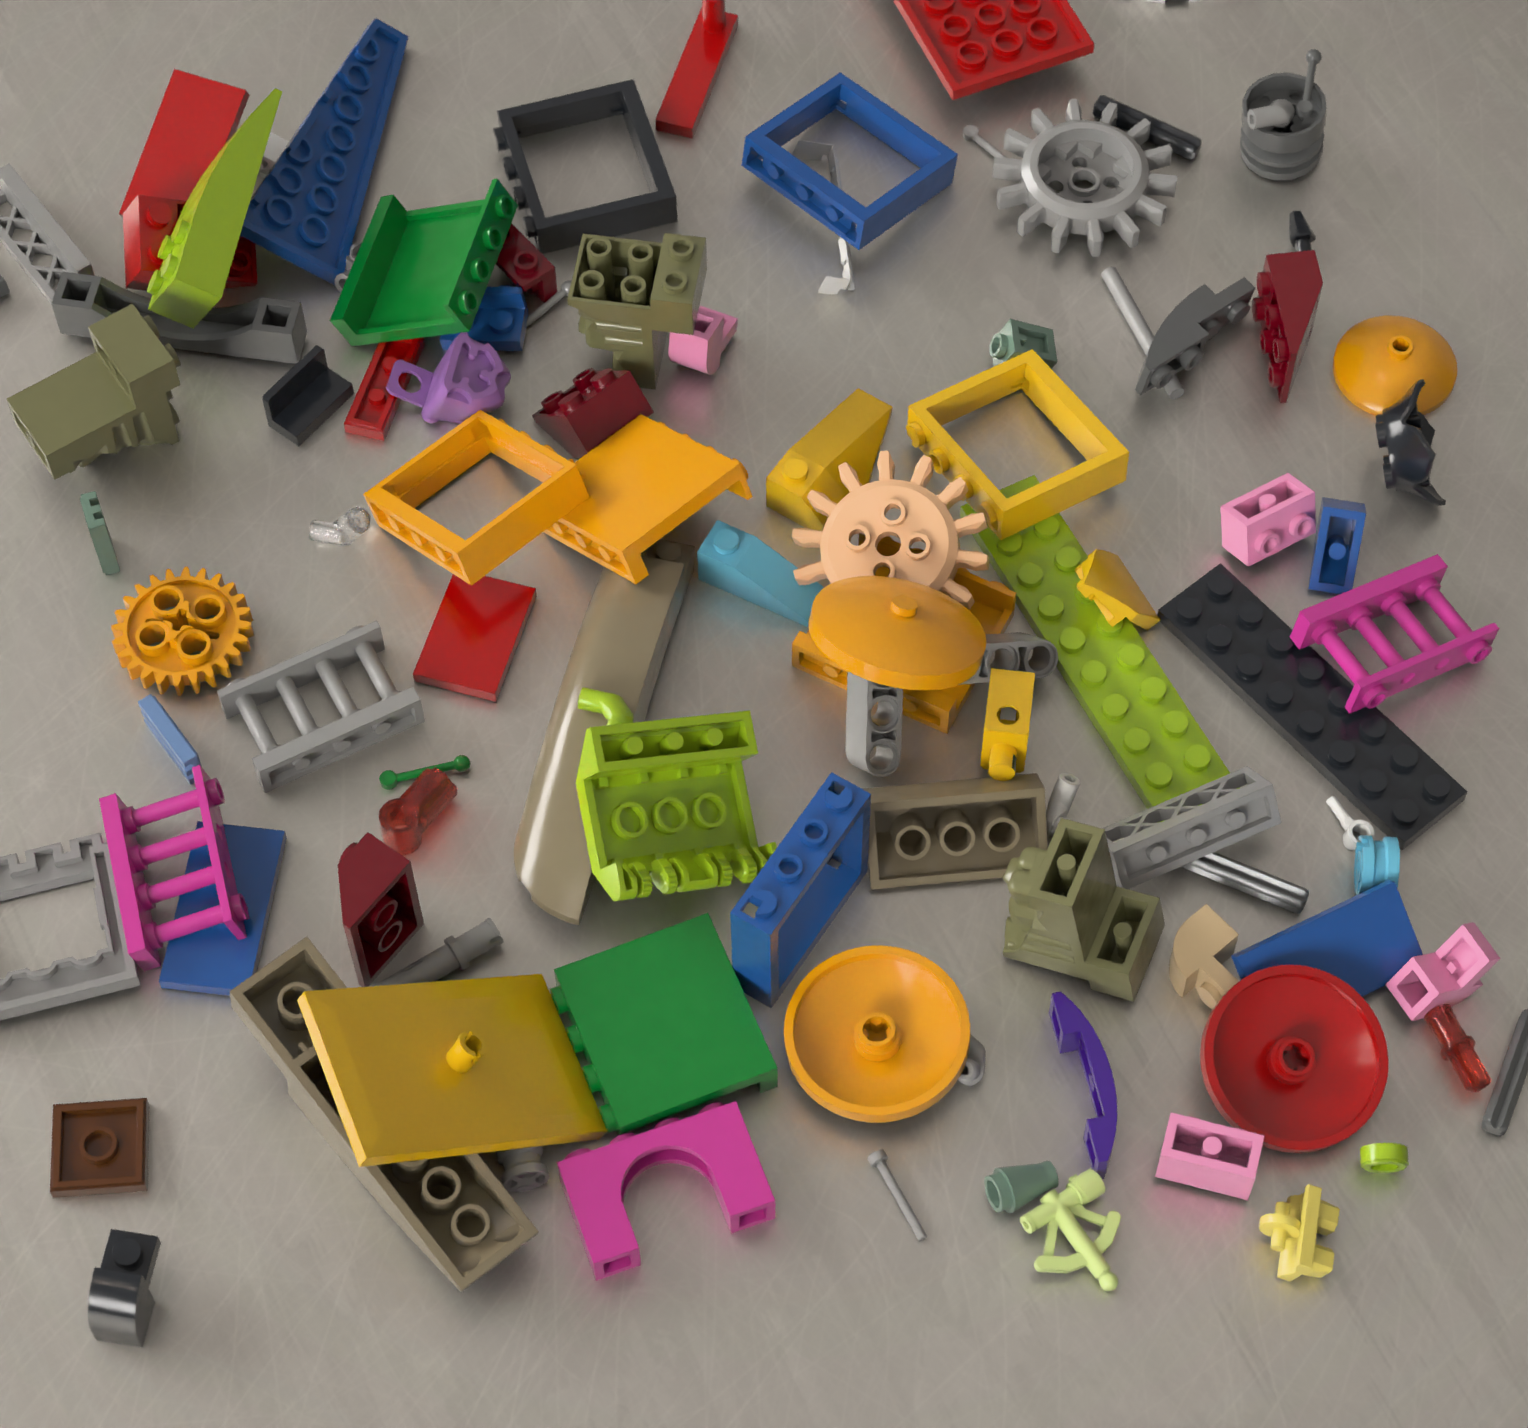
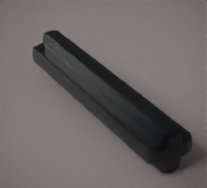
M1100 95L1094 104L1092 114L1101 119L1102 112L1109 102L1117 104V121L1115 126L1125 131H1129L1134 125L1146 118L1151 122L1147 141L1158 146L1170 144L1172 152L1189 160H1193L1201 149L1202 140L1199 137L1108 96Z

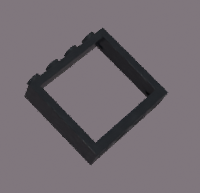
M634 79L497 111L499 127L493 128L498 152L505 150L507 157L502 158L507 180H515L516 187H512L514 200L518 204L517 210H525L526 217L522 218L526 237H534L537 249L542 254L579 246L582 234L616 237L678 222L676 194ZM622 114L651 193L545 218L519 138Z

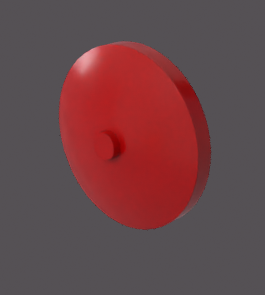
M1303 965L1268 967L1256 971L1237 982L1221 997L1211 1011L1202 1034L1200 1048L1201 1071L1204 1083L1213 1104L1222 1117L1233 1128H1240L1248 1132L1264 1135L1262 1146L1281 1152L1309 1153L1329 1148L1347 1139L1357 1132L1373 1115L1381 1101L1387 1083L1389 1064L1387 1044L1381 1025L1369 1004L1355 989L1340 978L1323 970Z

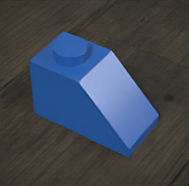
M1322 497L1308 589L1342 594L1353 589L1366 518L1364 503Z

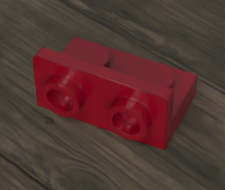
M511 223L496 265L517 287L522 288L523 291L530 295L535 294L545 303L558 292L555 266Z

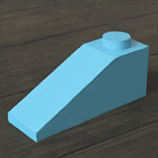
M717 520L697 551L698 580L808 627L813 601L816 595L825 587L818 582L799 586L793 570L798 567L756 536Z

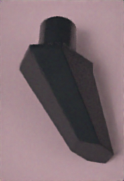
M1301 211L1291 212L1289 214L1290 242L1295 247L1296 252L1312 250L1311 243L1316 240V236Z

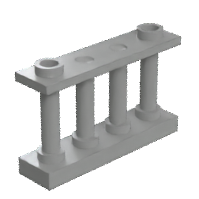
M378 621L365 626H356L343 636L252 676L233 680L226 687L217 691L226 719L241 713L261 751V754L253 757L252 761L258 781L265 793L425 722L421 699L415 688L410 687L404 691H397L377 655L378 652L385 650L381 627ZM360 660L382 699L363 709H357L337 672ZM320 678L342 716L341 719L323 727H317L297 689ZM279 696H282L302 734L301 737L283 745H277L257 707Z

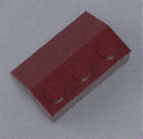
M369 832L358 843L354 842L344 850L338 864L342 922L358 983L362 987H368L424 925L411 861Z

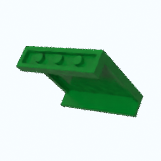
M498 178L492 179L485 199L407 211L394 194L381 196L330 318V322L351 346L470 332L518 204Z
M709 913L554 969L556 987L550 988V993L559 1015L566 1012L571 1022V1026L566 1027V1032L575 1054L583 1051L588 1065L583 1066L582 1070L591 1093L599 1091L605 1105L599 1106V1112L608 1133L616 1131L618 1136L625 1134L631 1130L755 1083L760 1093L778 1087L777 1065Z

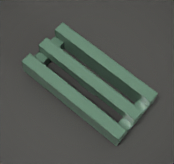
M96 491L81 494L80 502L102 571L106 575L120 572L113 543Z

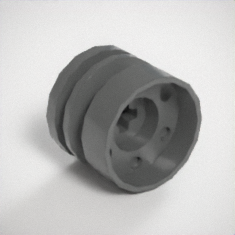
M1273 73L1258 79L1245 93L1242 100L1241 158L1250 170L1261 177L1276 181L1293 180L1308 174L1320 161L1323 153L1327 109L1326 98L1318 84L1314 82L1310 100L1313 104L1312 115L1301 117L1297 114V105L1303 100L1305 76L1293 73ZM1276 99H1285L1294 106V116L1286 127L1277 128L1270 126L1258 129H1251L1249 127L1247 114L1250 109L1268 106Z

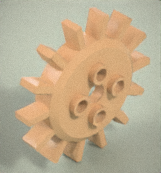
M880 451L877 462L879 481L865 485L859 482L856 471L847 462H844L838 466L842 483L850 493L838 504L831 501L825 494L815 490H811L807 495L815 511L827 516L828 519L822 531L809 528H793L791 537L795 544L807 548L821 549V561L803 565L793 570L794 577L799 586L810 585L822 579H828L831 584L851 577L875 576L876 570L885 566L890 568L888 577L916 582L938 590L955 599L967 609H970L975 603L968 589L955 583L953 580L958 568H967L974 571L989 570L990 561L988 555L979 551L961 550L959 540L963 536L979 533L988 528L983 512L972 513L963 518L953 520L949 509L963 499L968 492L966 482L959 477L949 483L938 495L926 489L928 482L933 476L934 469L930 457L922 456L916 464L913 477L909 482L894 479L895 464L889 451ZM892 508H897L901 511L900 517L896 520H888L886 518V513ZM857 533L864 534L866 539L863 544L858 546L851 544L850 541L853 535ZM885 536H895L901 540L899 551L892 556H883L877 551L879 541ZM921 541L926 544V548L922 553L915 554L910 551L912 544Z

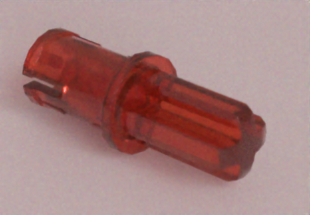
M1443 1004L1442 1008L1439 1005L1428 1011L1424 1016V1020L1442 1049L1440 1055L1443 1060L1450 1061L1464 1088L1471 1093H1477L1489 1086L1491 1078L1473 1048L1476 1042L1472 1036L1466 1035L1450 1004Z

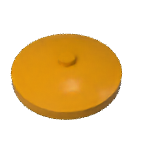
M858 576L842 579L827 585L816 595L808 623L812 640L819 650L835 664L868 681L907 690L945 689L969 680L979 670L987 644L985 631L978 619L958 601L928 586L893 577Z
M871 945L857 947L840 952L817 965L805 976L794 991L789 1001L784 1021L786 1055L792 1073L799 1085L815 1102L825 1109L842 1117L862 1122L884 1123L898 1121L929 1109L939 1102L959 1079L966 1065L970 1048L969 1012L961 991L955 982L941 967L930 959L913 951L893 946Z

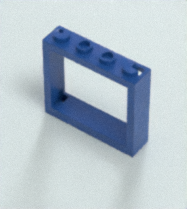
M840 72L746 135L741 166L860 250L951 185L958 154ZM837 109L921 169L865 207L781 146Z
M832 772L730 912L732 967L743 992L769 1008L774 1006L868 872L871 794ZM831 859L841 863L838 869L828 864ZM749 902L759 907L755 912V918L743 912Z

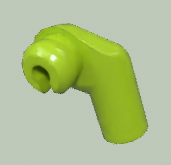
M585 687L581 689L578 709L603 714L608 719L607 725L634 722L632 711L619 695Z

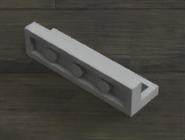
M10 164L1 167L0 205L8 201L13 208L10 217L0 216V241L51 304L55 294L52 289L55 279H60L62 272L95 276L92 265ZM15 228L31 230L33 233L30 242L12 240ZM35 253L52 255L51 266H33L32 261Z
M1247 766L1102 829H1105L1116 885L1121 888L1130 889L1282 822L1273 784Z

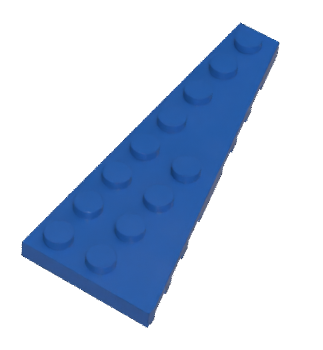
M377 18L367 26L251 197L240 236L335 286L336 276L345 272L346 256L350 254V247L353 243L409 36Z

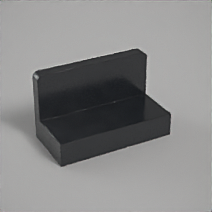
M316 345L263 395L262 401L268 426L297 446H300L354 394L352 383L328 368L324 349Z

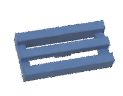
M151 694L138 701L146 726L189 784H193L192 767L201 765L198 753L157 698Z

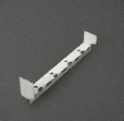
M799 140L792 155L806 160L821 159L823 155H827L829 172L832 173L830 181L842 190L838 158L835 157L834 145ZM841 237L838 244L841 265L844 267L842 272L843 278L826 276L818 293L831 295L838 294L840 289L855 290L849 243Z

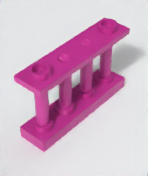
M1438 554L1300 611L1290 638L1299 650L1315 643L1318 645L1323 644L1351 679L1354 687L1345 705V709L1349 714L1364 707L1368 709L1380 705L1387 697L1466 663H1479L1491 653V645L1500 628L1494 622L1472 631L1440 592V583L1448 566ZM1417 600L1421 602L1426 601L1456 639L1439 646L1406 605ZM1384 614L1386 616L1392 615L1422 653L1404 660L1372 619ZM1350 628L1358 630L1388 668L1369 675L1338 636V633Z
M201 765L192 767L195 790L138 809H134L133 806L127 807L116 793L99 798L128 954L144 972L161 966L158 949L163 948L164 942L224 923L238 941L247 938L244 920L249 919V911L244 897L241 893L238 894L219 806L225 803L224 793L218 779H211ZM200 807L204 827L143 848L137 843L136 832L141 831V826ZM208 845L212 866L152 886L145 883L143 871L148 870V864ZM216 884L220 905L160 925L153 922L151 909L156 908V903Z

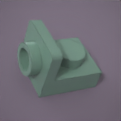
M1010 319L1000 332L993 336L990 342L989 352L993 358L994 366L1031 349L1051 369L1058 362L1053 329Z

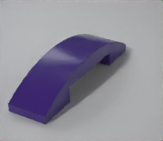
M1061 991L1055 992L1051 995L1049 1016L1060 1054L1078 1050L1096 1118L1087 1119L1083 1139L1091 1168L1099 1174L1101 1179H1104L1111 1158L1117 1126V1097L1112 1070L1101 1041L1084 1014Z

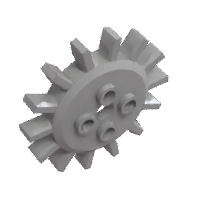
M1069 99L1066 110V122L1053 125L1038 107L1032 110L1030 126L1037 134L1033 140L1010 128L1005 132L1004 149L1023 159L994 157L992 179L1020 181L1018 184L998 189L996 203L998 209L1001 210L1024 203L1029 208L1018 217V234L1023 237L1044 222L1054 228L1051 235L1052 252L1060 253L1067 242L1068 234L1072 233L1087 235V246L1091 256L1100 257L1104 241L1103 233L1116 230L1130 248L1138 245L1140 229L1132 220L1135 215L1160 227L1165 222L1167 206L1147 197L1146 194L1174 197L1177 176L1149 173L1151 170L1170 166L1172 156L1170 144L1145 151L1140 147L1149 138L1150 121L1145 118L1125 133L1115 127L1117 104L1109 102L1102 112L1100 122L1082 120V110L1078 100ZM1088 180L1094 186L1088 189H1081L1073 183L1075 181ZM1111 185V186H1114V187H1116V188H1115V189H1109V188H1107V187H1105V186Z

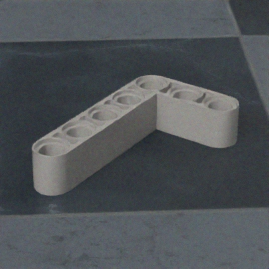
M1028 633L986 634L987 644L981 666L973 677L961 684L988 683L990 681L991 668L1035 673V679L1047 677L1057 666V649L1048 640ZM1033 649L1032 657L1028 661V655ZM995 652L994 660L990 664V657ZM848 672L846 757L850 764L876 777L889 776L896 771L901 759L903 689L874 683ZM878 702L877 711L875 715L871 717V710L873 706ZM877 746L876 754L870 760V753Z

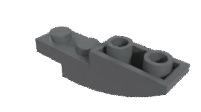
M1244 277L1217 294L1206 284L1189 294L1167 316L1155 334L1139 373L1135 391L1141 396L1154 387L1160 389L1179 371L1193 369L1204 356L1202 350L1205 343L1212 339L1223 326L1230 322L1236 324L1248 314L1251 308L1249 302L1255 287Z

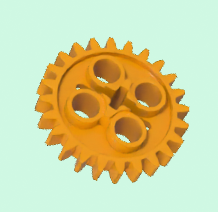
M184 566L181 576L175 577L169 568L166 569L165 580L160 581L152 574L149 576L150 587L145 588L140 584H136L134 586L138 596L136 598L131 596L123 597L126 609L115 610L118 623L111 625L115 638L112 640V644L116 654H118L117 657L121 667L127 668L132 680L140 677L145 689H148L156 682L160 694H164L171 685L175 686L177 695L181 696L187 685H191L196 694L200 693V683L204 681L215 688L217 687L215 676L221 674L227 678L232 677L229 664L242 666L243 660L240 652H250L251 650L248 638L254 636V631L251 623L253 618L250 607L247 606L245 595L237 593L234 582L224 585L222 574L220 573L209 580L206 568H202L194 577L191 576L188 566ZM169 607H175V608H173V609H171V610H168V611L165 610L166 608H169ZM217 615L214 618L205 619L208 616ZM161 642L159 645L150 646L153 643ZM202 651L200 654L190 655L193 652Z

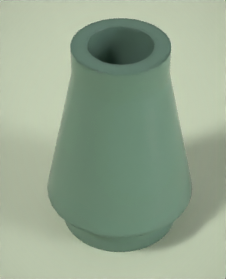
M1050 1161L995 1168L993 1174L986 1176L984 1180L985 1192L989 1203L998 1213L1002 1211L1013 1213L1048 1190L1057 1188L1059 1185L1056 1169Z

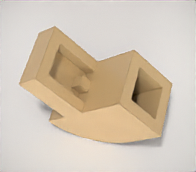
M1207 904L1188 918L1177 931L1169 961V976L1174 989L1181 998L1193 988H1196L1201 1000L1209 1008L1213 1009L1221 997L1239 982L1222 965L1234 954L1239 934Z

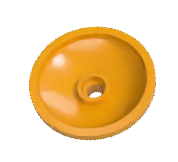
M1386 315L1363 320L1351 327L1341 337L1334 353L1333 373L1338 387L1346 398L1360 409L1375 416L1383 414V409L1389 408L1399 401L1416 381L1424 379L1425 385L1419 392L1416 403L1418 411L1426 415L1439 408L1450 396L1457 378V362L1449 343L1432 327L1412 318Z

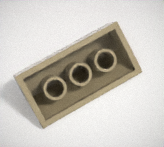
M1037 773L1015 775L1008 781H998L992 777L863 788V790L871 794L868 874L871 890L1003 878L1010 860L1020 857L1025 848L1037 847L1045 850L1048 849L1045 787Z

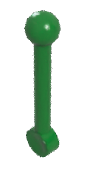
M459 755L451 762L396 774L391 770H386L381 773L379 780L384 789L391 790L397 786L398 782L455 769L459 772H465L470 768L471 761L467 756Z

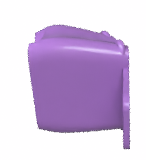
M462 332L451 343L434 373L406 361L397 360L392 367L386 388L389 394L423 408L421 416L428 423L449 421L461 424L479 410L488 414L500 408L505 401L504 390L511 381V374L504 361L489 343H479L470 338L467 332ZM403 373L415 375L420 381V390L414 393L403 390L398 382L399 375Z

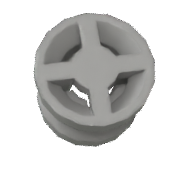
M542 1146L495 1151L498 1163L504 1166V1173L501 1179L503 1187L507 1191H528L542 1186L548 1181L549 1173L547 1166L542 1164L540 1159L544 1152Z

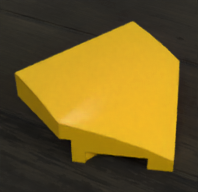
M1096 549L1088 555L1084 562L1075 568V572L1080 578V581L1077 583V589L1085 598L1088 597L1089 600L1095 601L1112 627L1125 617L1147 631L1161 621L1118 555Z

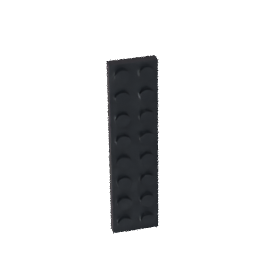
M1221 563L1158 609L1157 615L1161 620L1160 622L1387 837H1397L1401 850L1405 849L1465 800L1468 791L1377 707L1371 709L1364 707L1349 714L1345 709V705L1354 686L1311 646L1299 650L1290 638L1292 629Z

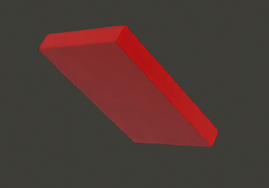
M453 574L414 669V682L496 702L536 600V588L488 576L482 577L471 586Z

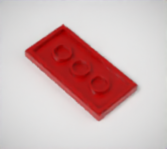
M174 69L119 215L123 218V213L137 195L187 201L203 173L236 132L250 94L245 89Z

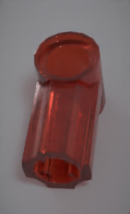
M435 767L433 769L426 768L400 798L389 800L381 807L379 811V824L382 842L403 856L411 854L419 848L422 843V833L457 795V787L451 782L447 774ZM400 825H406V827L401 829L395 828Z

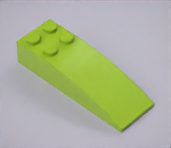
M275 88L250 114L199 179L181 211L171 236L166 235L160 246L158 258L163 259L160 271L155 270L147 288V293L152 294L148 310L194 329L222 298L282 95L281 90Z

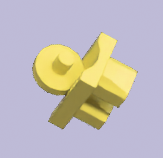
M1308 1184L1305 1186L1304 1193L1291 1195L1287 1198L1286 1202H1277L1275 1213L1266 1214L1260 1218L1259 1230L1263 1234L1272 1237L1270 1248L1274 1251H1280L1277 1278L1289 1282L1301 1275L1321 1278L1333 1269L1335 1254L1333 1250L1315 1243L1317 1233L1328 1236L1335 1231L1338 1225L1340 1209L1321 1200L1322 1188Z

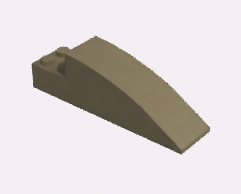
M305 937L229 991L231 1008L286 1077L289 1096L395 1223L462 1293L535 1237L539 1231L478 1153L359 1167L297 1002L304 991L347 987L309 938Z

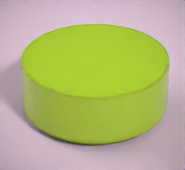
M1398 1143L1365 1145L1360 1148L1361 1167L1368 1172L1392 1173L1404 1170L1409 1165L1408 1147Z

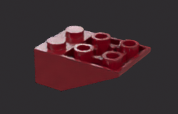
M1315 250L1266 255L1263 272L1257 273L1258 297L1252 298V315L1254 321L1261 324L1260 347L1262 354H1268L1269 384L1271 388H1277L1280 403H1286L1312 333L1323 279Z

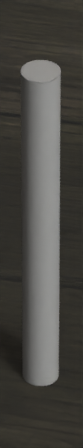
M1109 267L1102 272L1101 276L1147 356L1154 335L1117 269ZM1176 374L1164 386L1170 399H1177L1185 392Z

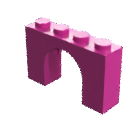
M736 1101L725 1105L720 1102L707 1105L696 1115L682 1120L679 1118L663 1120L654 1129L638 1135L625 1133L612 1139L609 1145L594 1150L589 1148L578 1149L569 1153L564 1160L557 1162L559 1179L596 1281L641 1266L639 1246L623 1204L631 1183L641 1173L654 1166L671 1163L681 1164L700 1172L712 1185L731 1234L775 1219V1199Z

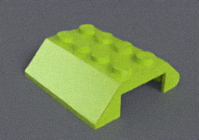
M750 710L595 726L586 729L575 784L592 873L612 900L634 899L636 896L637 898L649 897L651 891H653L652 882L663 894H673L676 891L687 892L709 889L716 886H729V884H732L733 874L737 879H740V882L742 881V884L752 883L777 846L776 842H770L758 847L742 765V761L758 754Z

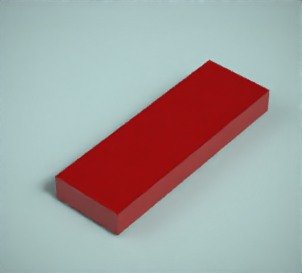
M424 337L378 343L344 421L345 432L385 441L402 400L389 394L386 388L392 367L397 360H403L416 366L425 346ZM411 373L399 375V385L405 391L412 377Z

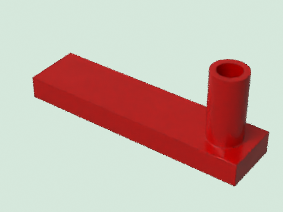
M702 0V7L656 116L655 129L657 131L693 139L738 27V15L725 12V0Z

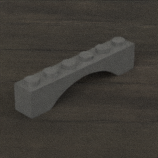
M62 272L51 303L61 334L91 337L88 326L133 304L142 317L149 315L154 321L160 333V338L158 339L163 345L169 343L176 349L297 364L307 335L301 302L260 297L248 303L231 307L212 308L193 329L148 310L151 298L124 289L101 276Z

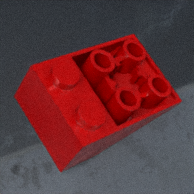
M137 195L123 213L125 283L127 289L147 291L155 270L160 271L163 259L158 258L160 246L166 235L171 236L187 201ZM242 236L238 240L225 288L250 287L258 284L256 244Z

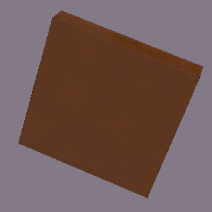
M147 1098L53 1104L50 1193L53 1198L148 1191L149 1102Z

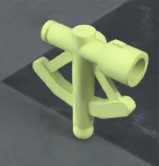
M1088 1169L1078 1176L1075 1174L1070 1177L1066 1189L1062 1192L1057 1193L1054 1189L1040 1199L1042 1204L1020 1217V1222L1024 1230L1029 1234L1048 1223L1044 1253L1034 1262V1268L1038 1272L1070 1273L1087 1267L1094 1278L1099 1279V1284L1103 1290L1113 1291L1118 1286V1277L1110 1271L1111 1267L1102 1254L1112 1244L1121 1221V1216L1117 1211H1110L1106 1216L1084 1208L1083 1205L1090 1203L1105 1193V1185L1099 1174L1093 1169ZM1076 1218L1102 1226L1099 1236L1094 1242L1091 1241ZM1058 1227L1077 1253L1067 1257L1054 1256Z

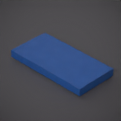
M197 821L196 829L204 827L203 822ZM223 824L238 894L241 893L244 897L249 911V919L244 920L247 938L238 941L224 923L168 941L159 978L161 988L230 996L229 991L257 972L287 840L285 831ZM208 845L190 850L185 874L212 866ZM216 884L179 895L174 920L220 905Z
M1387 880L1231 955L1240 980L1268 967L1303 965L1323 970L1340 978L1361 996H1364L1385 986L1412 957L1423 955L1396 883L1395 881Z

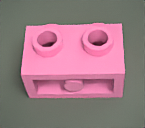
M1289 473L1220 506L1222 547L1248 567L1316 533L1315 491Z
M1170 1112L1155 1177L1248 1200L1256 1177L1264 1135Z

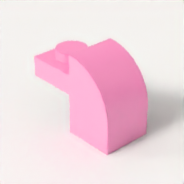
M700 306L694 335L670 332L668 347L670 361L709 375L714 374L720 366L721 353L737 331L738 318Z
M1474 922L1466 923L1436 952L1412 957L1385 985L1411 1021L1435 1016L1469 997L1483 985L1480 978L1501 958Z

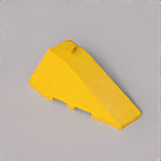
M857 388L795 443L766 477V506L804 528L822 531L828 517L815 511L807 495L811 490H815L825 494L831 501L838 504L850 493L842 483L838 466L844 462H847L856 471L859 482L862 485L870 483L878 451L881 449L893 407Z

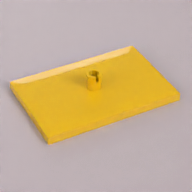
M542 974L304 991L297 1000L359 1167L599 1140L607 1132Z

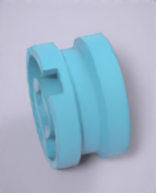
M1360 835L1359 841L1361 842L1356 844L1354 859L1355 896L1387 880L1395 881L1398 888L1400 848L1397 837H1384L1382 841L1373 840L1372 836Z

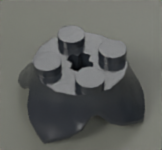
M1422 379L1416 381L1399 401L1389 408L1383 409V414L1376 415V434L1379 448H1388L1389 455L1383 456L1384 464H1382L1386 489L1395 488L1396 491L1411 493L1436 506L1446 505V500L1441 498L1430 482L1431 469L1436 456L1431 448L1435 430L1425 416L1418 411L1416 403L1419 392L1425 385V381Z

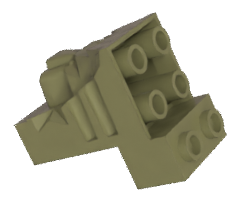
M664 233L663 242L659 243L582 234L567 299L568 305L578 309V314L580 315L578 331L585 334L587 345L596 349L612 351V370H630L640 388L656 390L668 332L694 335L707 272L706 238Z
M133 304L88 326L95 353L6 399L16 426L54 480L75 471L78 466L85 467L101 454H117L122 448L129 446L136 447L159 443L173 445L179 442L175 425L180 420L168 400L173 398L171 390L181 385L176 370L177 367L181 366V363L173 347L169 343L163 345L158 339L160 338V333L149 315L142 317Z
M1061 818L1048 849L1045 850L1037 847L1025 848L1020 857L1010 860L1003 876L1011 894L1008 902L1010 916L1007 917L1005 925L1003 956L1088 980L1091 990L1134 1002L1165 927L1160 898L1116 885L1105 829Z

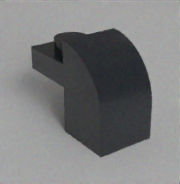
M111 1229L100 1268H94L89 1291L88 1322L96 1340L143 1347L155 1305V1300L149 1290L161 1246L158 1236Z

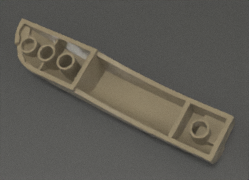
M659 539L640 554L649 575L637 584L603 567L554 704L514 842V867L518 881H522L526 889L531 893L532 901L547 913L568 923L580 925L596 880L591 869L575 783L586 729L595 726H605L608 723V719L603 714L578 709L580 691L585 687L617 694L623 698L632 711L634 722L645 721L670 636L694 572L695 546Z

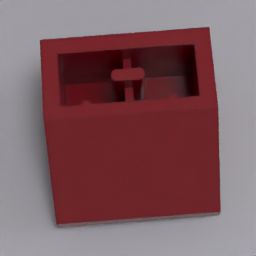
M589 368L575 376L572 380L574 385L565 392L557 391L546 397L541 402L543 408L534 413L532 417L573 458H581L640 414L649 417L654 411L630 370H612L611 368L594 370V368Z

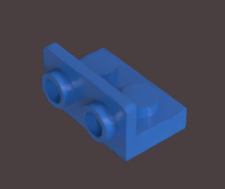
M506 285L487 287L470 332H467L468 336L479 343H489L495 351H523L529 314L523 289ZM460 333L441 335L440 343L442 349L448 350L451 343Z

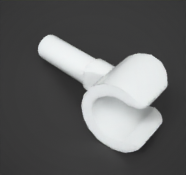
M1331 796L1327 799L1326 803L1345 830L1342 841L1347 849L1356 850L1358 841L1352 832L1374 837V829L1369 822L1360 819L1354 821L1336 796Z

